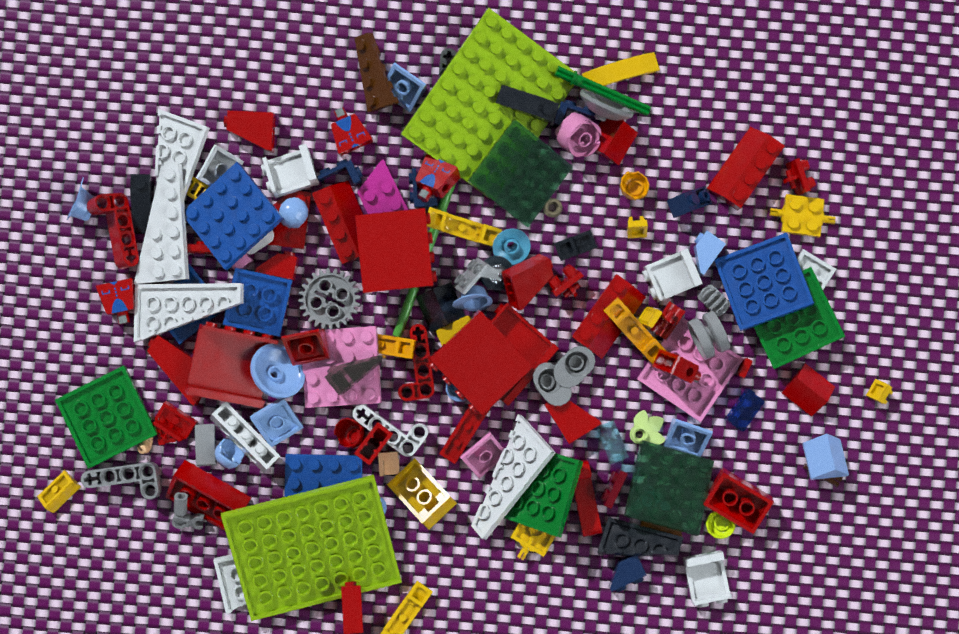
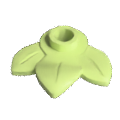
M645 410L640 411L634 417V426L629 433L630 439L636 444L646 443L649 446L662 444L665 438L659 431L664 419L658 416L648 418ZM641 431L642 437L637 438L636 432Z

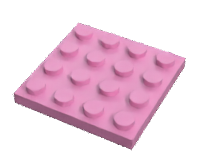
M682 317L668 340L663 339L660 344L667 352L679 355L698 365V371L701 372L700 380L698 382L693 381L691 384L679 380L652 367L653 364L650 361L641 371L637 380L701 422L743 361V358L730 349L722 353L715 349V356L704 360L691 337L687 326L688 321Z
M377 326L326 329L330 359L302 364L305 374V408L382 403Z

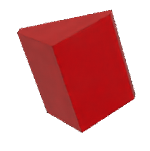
M606 119L598 125L601 129L600 145L595 152L619 166L638 132L624 120Z
M315 329L281 336L293 366L330 359L325 329Z
M804 363L781 393L812 417L828 402L835 386Z

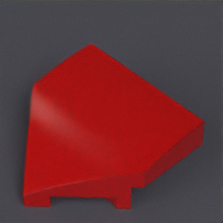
M165 401L153 422L158 432V444L164 445L187 439L198 421L168 401Z

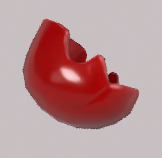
M344 418L336 424L334 435L343 447L352 449L358 447L364 440V428L356 420Z

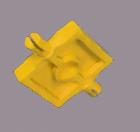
M790 194L785 195L782 209L770 208L769 216L781 217V233L817 238L821 235L823 223L835 224L836 219L835 216L824 215V199Z
M518 523L510 537L521 544L522 549L517 557L524 561L529 551L536 552L544 557L556 536Z

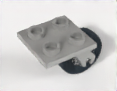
M491 256L484 261L479 258L473 259L467 265V270L457 276L453 287L465 295L480 278L483 285L491 290L505 289L502 271L512 267V264L502 256Z

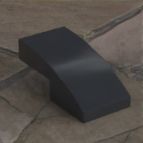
M592 230L554 243L560 261L598 248Z

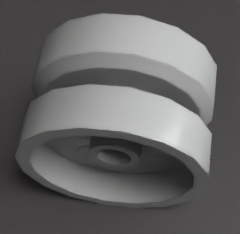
M713 310L703 314V323L698 318L687 322L695 346L704 360L715 356V349L720 353L730 349L729 339L724 327Z

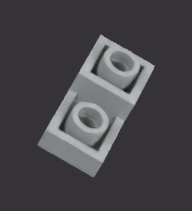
M215 424L195 425L196 465H216Z

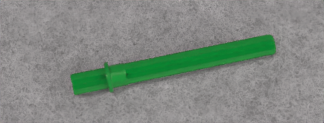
M558 66L554 76L568 81L569 85L573 84L645 116L651 110L649 105L577 74V71L571 72Z

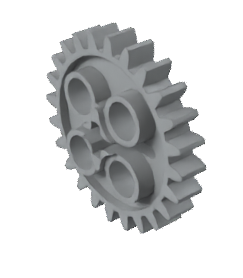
M327 268L326 273H323L320 269L318 276L312 273L314 279L306 278L309 284H302L301 286L305 291L299 292L300 295L304 296L298 300L300 303H304L300 307V310H306L303 316H310L308 322L312 323L315 321V327L322 324V329H326L327 325H329L330 330L333 329L334 325L340 329V323L342 322L347 326V319L354 320L351 314H358L355 307L361 306L356 302V300L361 299V296L356 295L360 289L353 288L357 283L355 281L350 282L352 278L350 275L344 278V271L338 274L336 268L333 273H331L329 268ZM324 282L330 283V289L327 291L321 290ZM315 291H318L326 295L327 297H331L332 295V298L335 301L344 304L345 307L342 308L331 301L328 302L325 298L316 295ZM340 291H347L345 299L341 300L338 298ZM321 299V306L313 308V301ZM333 307H336L339 310L338 314L335 317H331L329 315V312Z

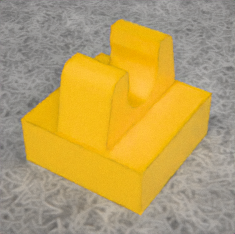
M632 216L629 217L627 224L628 238L647 237L648 224L643 216H640V220L633 221Z
M875 379L866 396L879 403L887 404L886 398L888 394H893L891 390L893 387Z

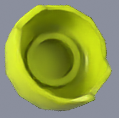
M715 511L706 520L708 533L718 539L728 538L736 527L735 523Z

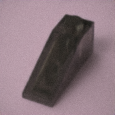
M379 355L338 366L335 364L327 370L328 374L325 376V379L338 395H343L387 359V357Z

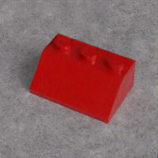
M722 467L713 481L703 505L754 534L773 505L774 500L771 495Z

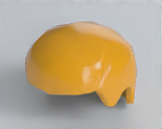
M628 171L621 178L620 189L627 199L640 200L647 195L649 182L647 177L639 171Z

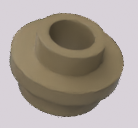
M555 198L548 199L543 205V211L548 217H557L562 212V204ZM555 205L556 211H550L549 206Z

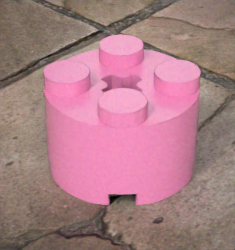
M574 112L566 117L560 126L556 128L555 135L559 145L575 157H587L593 154L599 147L601 129L584 115Z

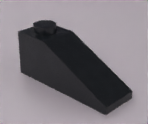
M501 85L495 102L547 123L554 121L559 107V103L505 85Z
M131 174L130 198L134 233L145 234L154 198V177L150 174Z

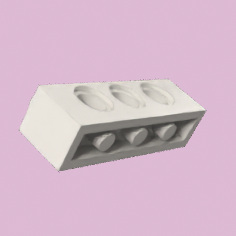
M224 402L212 413L210 419L263 473L280 457L227 402Z

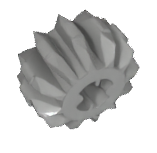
M713 285L703 288L698 295V299L710 311L713 310L718 317L724 314L730 307V302Z

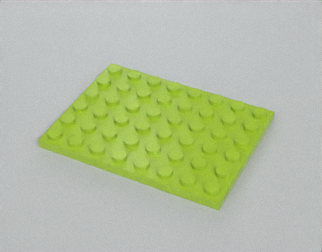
M487 8L400 135L434 159H440L458 167L460 177L492 201H495L548 124L542 120L496 104L501 85L559 103L560 106L561 101H564L574 85H569L568 81L558 78L554 74L558 66L571 72L574 71L493 10Z
M374 475L221 513L251 621L342 598L341 586H345V582H356L357 585H361V593L402 583Z

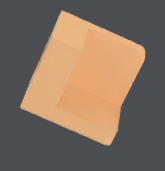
M398 451L378 453L380 476L394 475L400 472Z

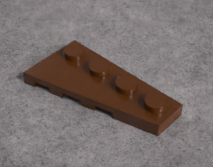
M365 33L355 37L367 112H375L398 104V98L394 97L392 92L393 85L391 81H388L385 74L387 71L385 64H382L379 57L381 54L373 33Z

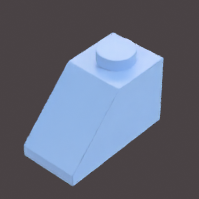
M709 231L700 232L694 240L696 243L694 253L700 276L706 273L726 244Z

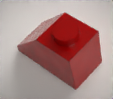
M284 251V254L278 253L256 267L255 272L295 281L299 258L295 257L293 252Z

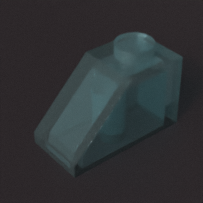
M614 420L596 427L610 464L629 458Z

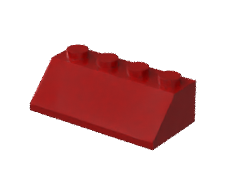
M749 127L706 189L738 211L742 208L785 145L771 135Z
M345 181L330 185L312 193L342 265L360 259L355 215H363L350 182Z
M618 274L614 275L571 336L572 339L587 347L600 359H603L622 332L603 310L618 297L634 315L646 298L639 290Z
M186 460L183 461L173 475L165 496L174 502V495L176 493H186L188 495L187 510L194 514H204L203 519L224 531L221 513L247 507L251 501V497L244 492L235 489L228 483L221 481L211 473H207Z

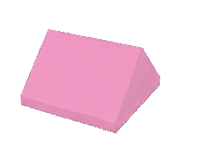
M489 431L465 451L460 458L480 479L498 463L504 448Z

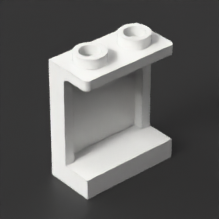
M306 144L300 145V150L270 160H267L266 157L262 158L264 164L261 165L264 176L267 175L269 180L266 182L269 193L274 194L275 198L319 185L310 151Z
M688 248L643 267L645 271H642L645 281H649L652 287L649 289L654 300L657 299L658 302L703 284Z
M721 550L683 557L691 601L693 605H697L699 608L709 606L710 602L715 601L717 604L726 603L728 599L732 598L723 562L725 560L724 554Z

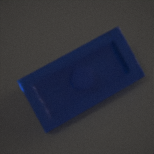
M746 388L724 419L741 432H744L765 401L750 388Z

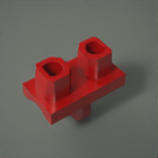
M798 158L786 163L787 171L785 172L787 178L782 181L783 184L789 183L797 196L811 191V188L816 186L814 178H806L804 172L810 168L808 160H800Z
M568 264L562 269L567 278L560 281L554 275L548 281L551 288L550 292L555 297L561 293L565 298L570 294L574 297L578 296L576 290L581 286L577 281L583 277V274Z
M669 301L654 327L651 328V331L667 341L686 311Z

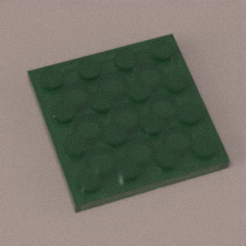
M513 119L467 181L525 227H529L573 166L517 120Z
M644 440L640 441L624 516L698 536L705 509L703 503L707 498L714 461Z

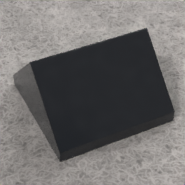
M451 282L433 288L416 297L430 332L465 317L462 309L452 306L453 302L458 298Z

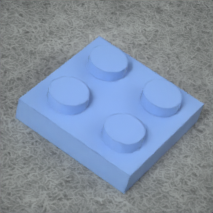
M285 398L277 399L250 416L253 424L271 447L304 428Z

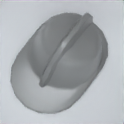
M583 346L570 349L554 367L553 373L556 382L562 387L567 388L579 384L594 368L595 358L592 351Z
M542 363L533 373L536 390L549 404L554 406L566 404L572 394L571 387H562L556 382L553 373L554 364Z

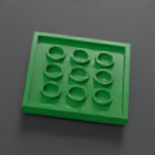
M812 267L803 270L802 273L814 305L754 327L774 369L845 337Z
M124 365L55 399L88 469L158 435L135 384Z
M555 453L504 518L556 537H562L583 461Z

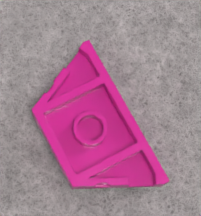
M384 159L381 160L357 191L367 213L408 210Z

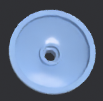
M264 345L252 357L250 371L253 381L268 396L278 399L289 398L302 388L305 382L302 364L292 365L284 345Z

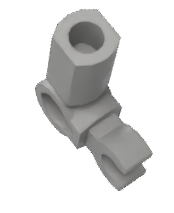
M176 493L174 495L172 525L177 529L189 526L198 530L203 529L204 523L198 521H203L204 514L197 513L191 515L187 513L188 495L186 493Z

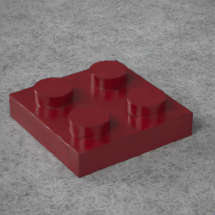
M619 468L616 471H612L608 480L611 483L608 489L604 488L600 497L602 499L601 503L612 509L628 473Z

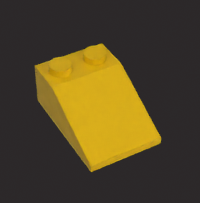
M415 458L387 484L429 530L457 504Z

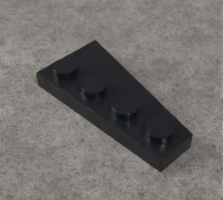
M608 517L597 553L598 555L678 557L683 537Z

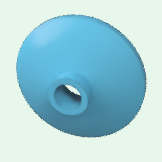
M506 229L500 232L494 239L492 246L494 256H502L509 260L512 265L525 260L531 248L528 236L518 229ZM513 242L514 244L511 247L507 246L508 243Z

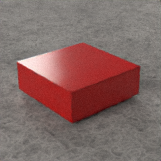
M744 358L739 365L736 376L745 378L753 361Z

